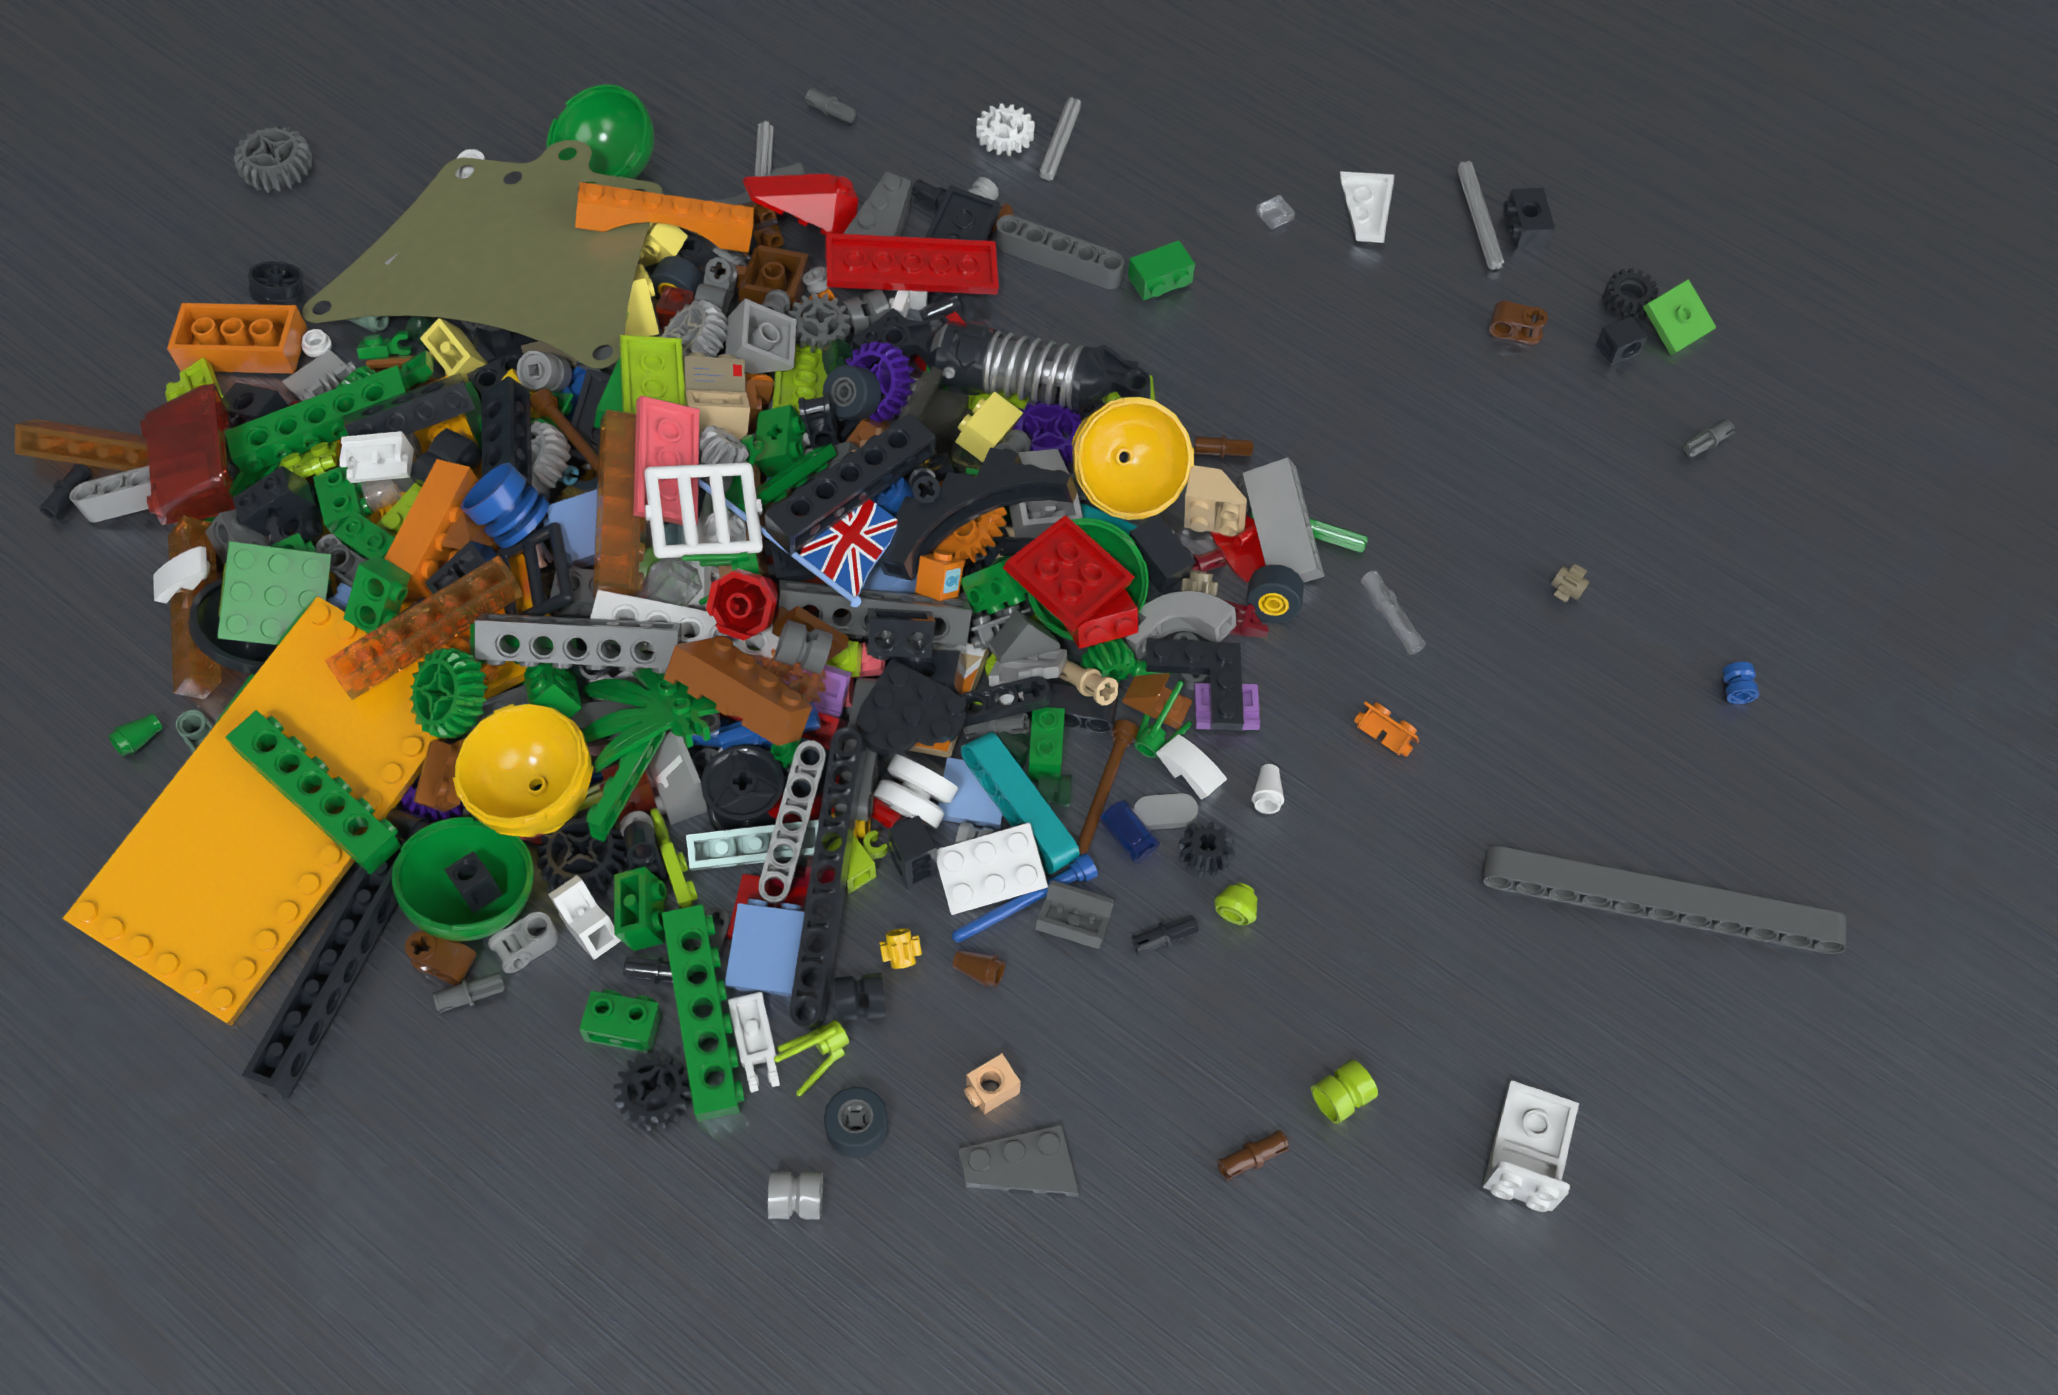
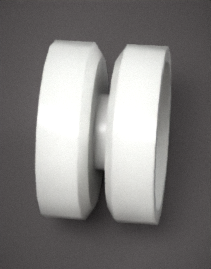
M895 754L887 769L893 777L903 782L902 785L890 780H881L873 795L890 805V808L909 819L919 815L924 824L937 829L945 814L939 806L929 801V799L932 798L941 803H951L959 788L928 768L906 757Z

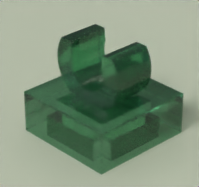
M1003 731L998 736L1021 769H1024L1030 750L1025 744L1030 740V737L1023 733L1015 734L1013 737L1008 732Z

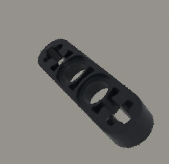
M1035 676L958 694L966 702V718L963 727L1046 707L1052 700V691L1048 681L1043 677ZM1040 688V696L1034 697V689ZM1018 692H1023L1024 701H1021ZM1010 694L1014 696L1013 702L1008 706H999L997 704L998 699L1002 695ZM981 702L983 707L979 712L975 714L966 712L970 703Z

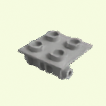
M329 349L282 381V384L299 400L305 401L336 389L337 385L344 378L356 370V367L351 362L345 364Z

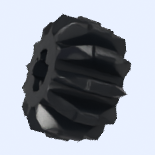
M1213 821L1208 824V828H1205L1200 822L1195 824V829L1187 828L1184 832V838L1180 839L1178 845L1179 850H1181L1179 855L1180 862H1188L1186 867L1188 872L1198 869L1200 878L1204 876L1205 871H1208L1214 878L1218 874V869L1222 871L1227 870L1229 866L1228 861L1233 859L1235 853L1234 849L1231 848L1234 842L1233 837H1225V827L1215 830Z

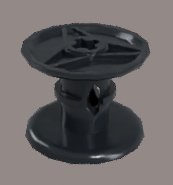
M743 744L724 749L714 755L706 765L701 779L703 798L708 803L709 821L715 831L775 825L777 819L771 817L768 811L780 799L785 780L782 766L773 754L761 747Z

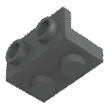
M1051 881L1035 929L1100 949L1109 925L1114 900L1057 881Z

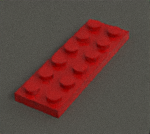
M826 233L825 236L826 287L993 295L998 293L996 241Z

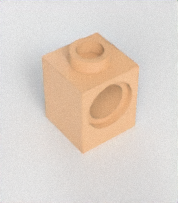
M1000 1054L966 1074L967 1088L964 1089V1092L974 1108L979 1105L985 1115L1020 1094L1021 1081L1004 1055ZM993 1080L1000 1087L995 1091H986L981 1085L985 1081Z

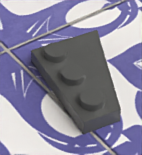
M1061 1125L958 1149L966 1187L1006 1191L1010 1189L1029 1190L1040 1194H1046V1192L1063 1193L1065 1196L1074 1197L1079 1195Z

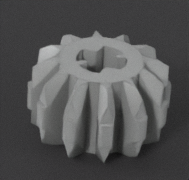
M711 425L699 434V457L703 463H746L745 460L749 455L746 445L742 444L740 439L727 432L724 428Z

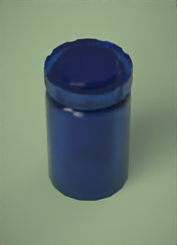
M1125 800L1112 805L1100 819V822L1122 849L1130 855L1134 863H1140L1150 857L1160 845L1157 838L1153 837L1152 832Z

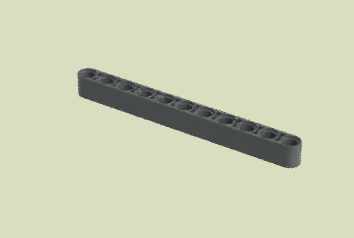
M1498 846L1486 850L1483 883L1490 888L1820 953L1838 954L1846 950V916L1836 911Z

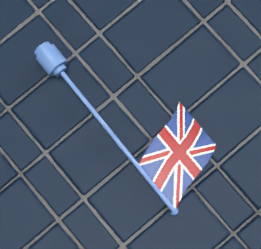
M698 477V485L711 495L710 486ZM725 498L726 507L747 522L746 513ZM869 499L805 545L800 555L796 552L791 557L851 602V607H858L861 604L859 594L867 576L891 543L896 532L898 520ZM760 525V527H761V534H763V535H764L765 537H767L770 541H772L774 544H776L778 547H780L782 550H784V549L766 532V529H765L763 526Z

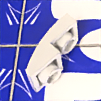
M199 546L183 552L169 560L153 575L154 601L167 604L175 593L180 592L181 588L194 590L202 579L205 580L207 578L210 563L206 559V547Z
M1179 734L1156 752L1174 778L1182 774L1201 800L1227 780L1221 770L1199 748Z

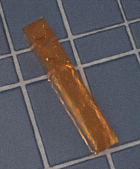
M608 409L600 423L592 597L596 598L598 590L634 597L637 591L641 592L644 581L643 572H639V562L643 561L645 544L640 542V532H644L646 518L633 515L636 414Z
M39 419L15 424V454L129 471L196 453L194 443Z

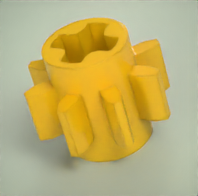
M909 928L890 930L885 933L886 941L879 942L882 961L890 960L891 968L910 967L916 963L915 956L922 955L919 935L911 936Z

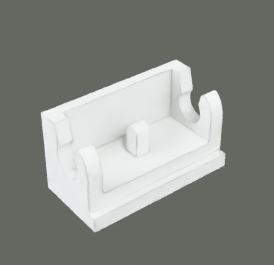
M402 431L341 438L340 466L341 468L348 467L347 480L350 483L410 477L414 448Z

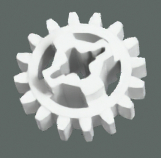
M1000 104L999 109L990 106L989 113L982 111L981 118H977L976 137L980 138V145L987 144V151L996 149L997 155H1000L1002 151H1006L1009 156L1011 155V150L1021 153V146L1028 148L1029 141L1034 139V121H1031L1030 114L1024 115V108L1014 110L1013 104L1009 108H1005L1003 104Z

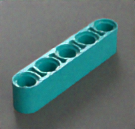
M987 732L961 747V755L967 767L1011 827L1031 823L1043 869L1046 873L1052 874L1073 862L1080 855L1079 848L1073 837L995 733Z

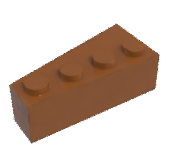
M715 636L713 638L675 645L664 679L673 685L678 680L688 686L687 693L699 699L703 695L717 703L715 709L722 714L741 717L743 719L741 725L777 746L800 740L813 707L802 699L798 692L784 685L775 674L765 670L756 663L752 656L742 652L733 645L729 638L724 636Z

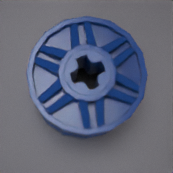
M508 462L486 473L467 493L462 501L461 509L477 525L486 524L484 531L489 537H494L493 540L501 548H508L525 538L540 523L548 511L549 502L542 495H538V491L533 486L525 487L526 479Z

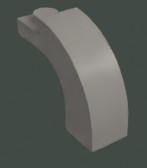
M1181 591L1166 594L1143 606L1138 615V633L1129 635L1126 639L1128 647L1131 648L1135 656V660H1141L1145 656L1147 638L1162 639L1174 632H1193L1210 642H1221L1236 626L1235 607L1218 597L1202 592Z

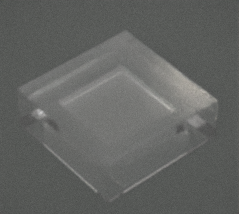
M1280 195L1257 205L1256 212L1271 229L1294 219L1295 212Z

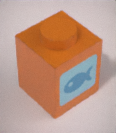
M934 550L933 554L920 556L915 592L938 601L959 597L964 561L952 557L953 553L946 550Z

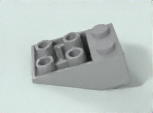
M1058 449L1016 452L1019 453L1023 465L1032 464L1042 469L1062 470L1068 473ZM1078 494L1073 503L1047 500L1009 505L1016 538H1036L1065 515L1071 520L1083 518Z

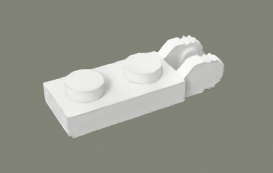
M762 992L729 999L728 1004L742 1067L746 1069L750 1091H759L758 1077L754 1072L753 1065L767 1062V1074L772 1087L779 1086L780 1083L774 1061L776 1053Z

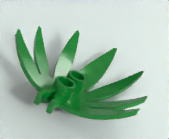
M639 668L638 671L632 672L648 690L633 682L622 679H602L585 685L582 688L583 696L642 707L612 712L594 721L582 731L586 743L622 732L604 748L594 763L595 773H599L626 753L670 728L675 736L683 737L687 748L693 746L692 734L694 733L702 736L704 741L710 740L709 726L705 721L700 720L699 717L720 713L715 709L717 703L703 695L699 699L687 693L688 686L678 680L673 685L664 679L665 673H655L652 671V668Z

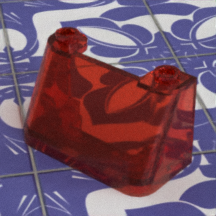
M214 383L201 385L146 412L145 419L140 420V425L144 438H147L151 495L147 496L149 512L156 514L161 525L215 517L219 513L236 510L232 499L234 497L230 492L232 478L227 466L224 429H227L226 425H229V418Z

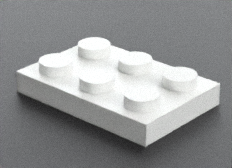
M1031 823L936 850L937 865L951 915L1049 887Z

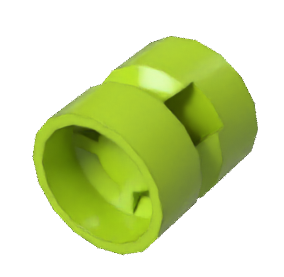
M1350 1059L1338 1067L1334 1072V1077L1326 1075L1313 1084L1311 1093L1322 1113L1334 1124H1339L1354 1114L1355 1106L1357 1108L1365 1106L1377 1098L1378 1089L1368 1071L1358 1061Z

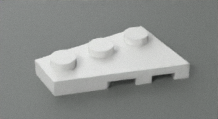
M1340 172V182L1356 241L1384 243L1394 175Z

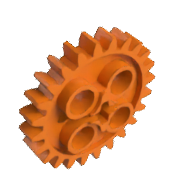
M1004 507L978 516L954 531L934 550L950 551L953 553L952 557L963 560L964 565L967 558H970L975 563L976 554L980 553L986 556L985 547L987 545L991 547L996 546L992 540L993 537H1001L1003 535L998 527L1006 525L1003 516L1007 514V511Z

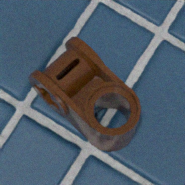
M1500 301L1494 307L1489 331L1494 337L1499 339H1509L1534 345L1539 343L1543 337L1542 327L1546 325L1548 315L1546 311L1539 307H1530L1511 301ZM1536 315L1535 322H1532L1533 316ZM1530 329H1533L1532 336L1529 337Z
M424 931L413 933L405 943V952L411 959L415 969L435 976L454 986L462 983L477 956L476 952L466 945L440 939Z

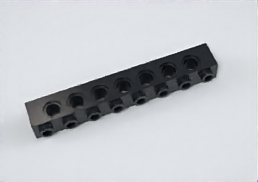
M396 838L402 847L406 841ZM401 847L371 875L361 867L241 1075L253 1089L283 1101L287 1100L397 904L392 885L393 865L401 852Z

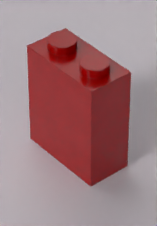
M1124 589L1074 632L1066 625L1065 627L1078 648H1085L1137 634L1138 608Z

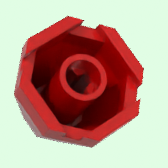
M738 568L711 583L706 610L710 617L714 616L717 622L715 626L719 633L745 641L771 626L779 591L772 579Z

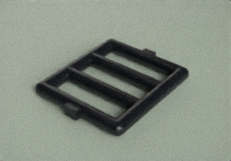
M550 523L528 534L518 543L495 551L508 570L499 579L505 614L545 616L574 600L569 568L573 566L572 558L565 550L562 528L559 523ZM550 538L560 594L545 600L536 545ZM524 552L533 607L518 614L509 558ZM486 592L471 604V609L476 612L477 618L481 613H489Z

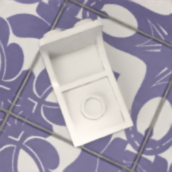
M1511 1080L1507 1085L1483 1188L1491 1190L1494 1196L1501 1199L1511 1200L1514 1198L1526 1202L1529 1208L1536 1211H1553L1566 1197L1570 1189V1185L1563 1182L1562 1177L1579 1103Z

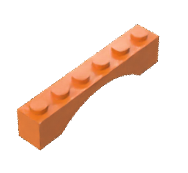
M579 182L575 228L606 232L615 227L632 223H665L696 232L710 240L720 249L749 252L754 208Z

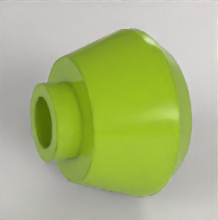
M1244 883L1229 885L1214 899L1216 912L1233 924L1246 926L1253 923L1257 918L1258 899L1254 894V890Z

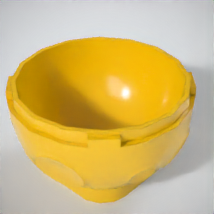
M1143 397L1120 398L1100 407L1081 422L1072 441L1073 472L1079 489L1101 511L1125 520L1145 519L1166 510L1181 494L1188 482L1191 466H1194V448L1191 445L1188 432L1176 414L1160 403ZM1123 451L1128 454V459L1124 463L1119 460V455Z
M511 704L494 710V714L480 721L465 738L456 760L453 782L457 796L465 808L479 822L495 830L498 834L534 837L539 833L548 834L556 832L577 812L580 805L585 802L594 767L583 733L573 720L553 708L533 704L518 706ZM542 784L539 790L533 791L536 786Z

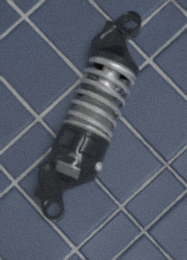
M944 315L932 317L922 322L909 319L905 323L888 325L881 332L882 343H891L894 347L903 350L902 355L907 357L914 354L919 355L928 366L938 385L958 388L966 395L993 394L994 391L998 393L1000 390L1004 391L1006 398H1009L1012 393H1016L1022 401L1027 393H1031L1032 401L1036 403L1041 397L1043 385L1047 384L1045 402L1048 406L1055 399L1057 387H1061L1059 396L1060 407L1064 408L1067 405L1069 410L1082 412L1093 402L1112 392L1118 393L1121 398H1151V379L1149 374L1139 368V362L1122 359L1117 352L1106 345L1094 348L1078 346L1072 351L1068 343L1058 348L1057 343L1053 340L1046 346L1041 338H1037L1031 343L1028 336L1024 335L1017 340L1013 333L1010 332L1004 337L1001 331L990 329L982 322L957 323L950 321ZM1052 346L1054 349V360L1047 361L1046 355ZM1065 349H1067L1068 353L1067 364L1060 363V358Z

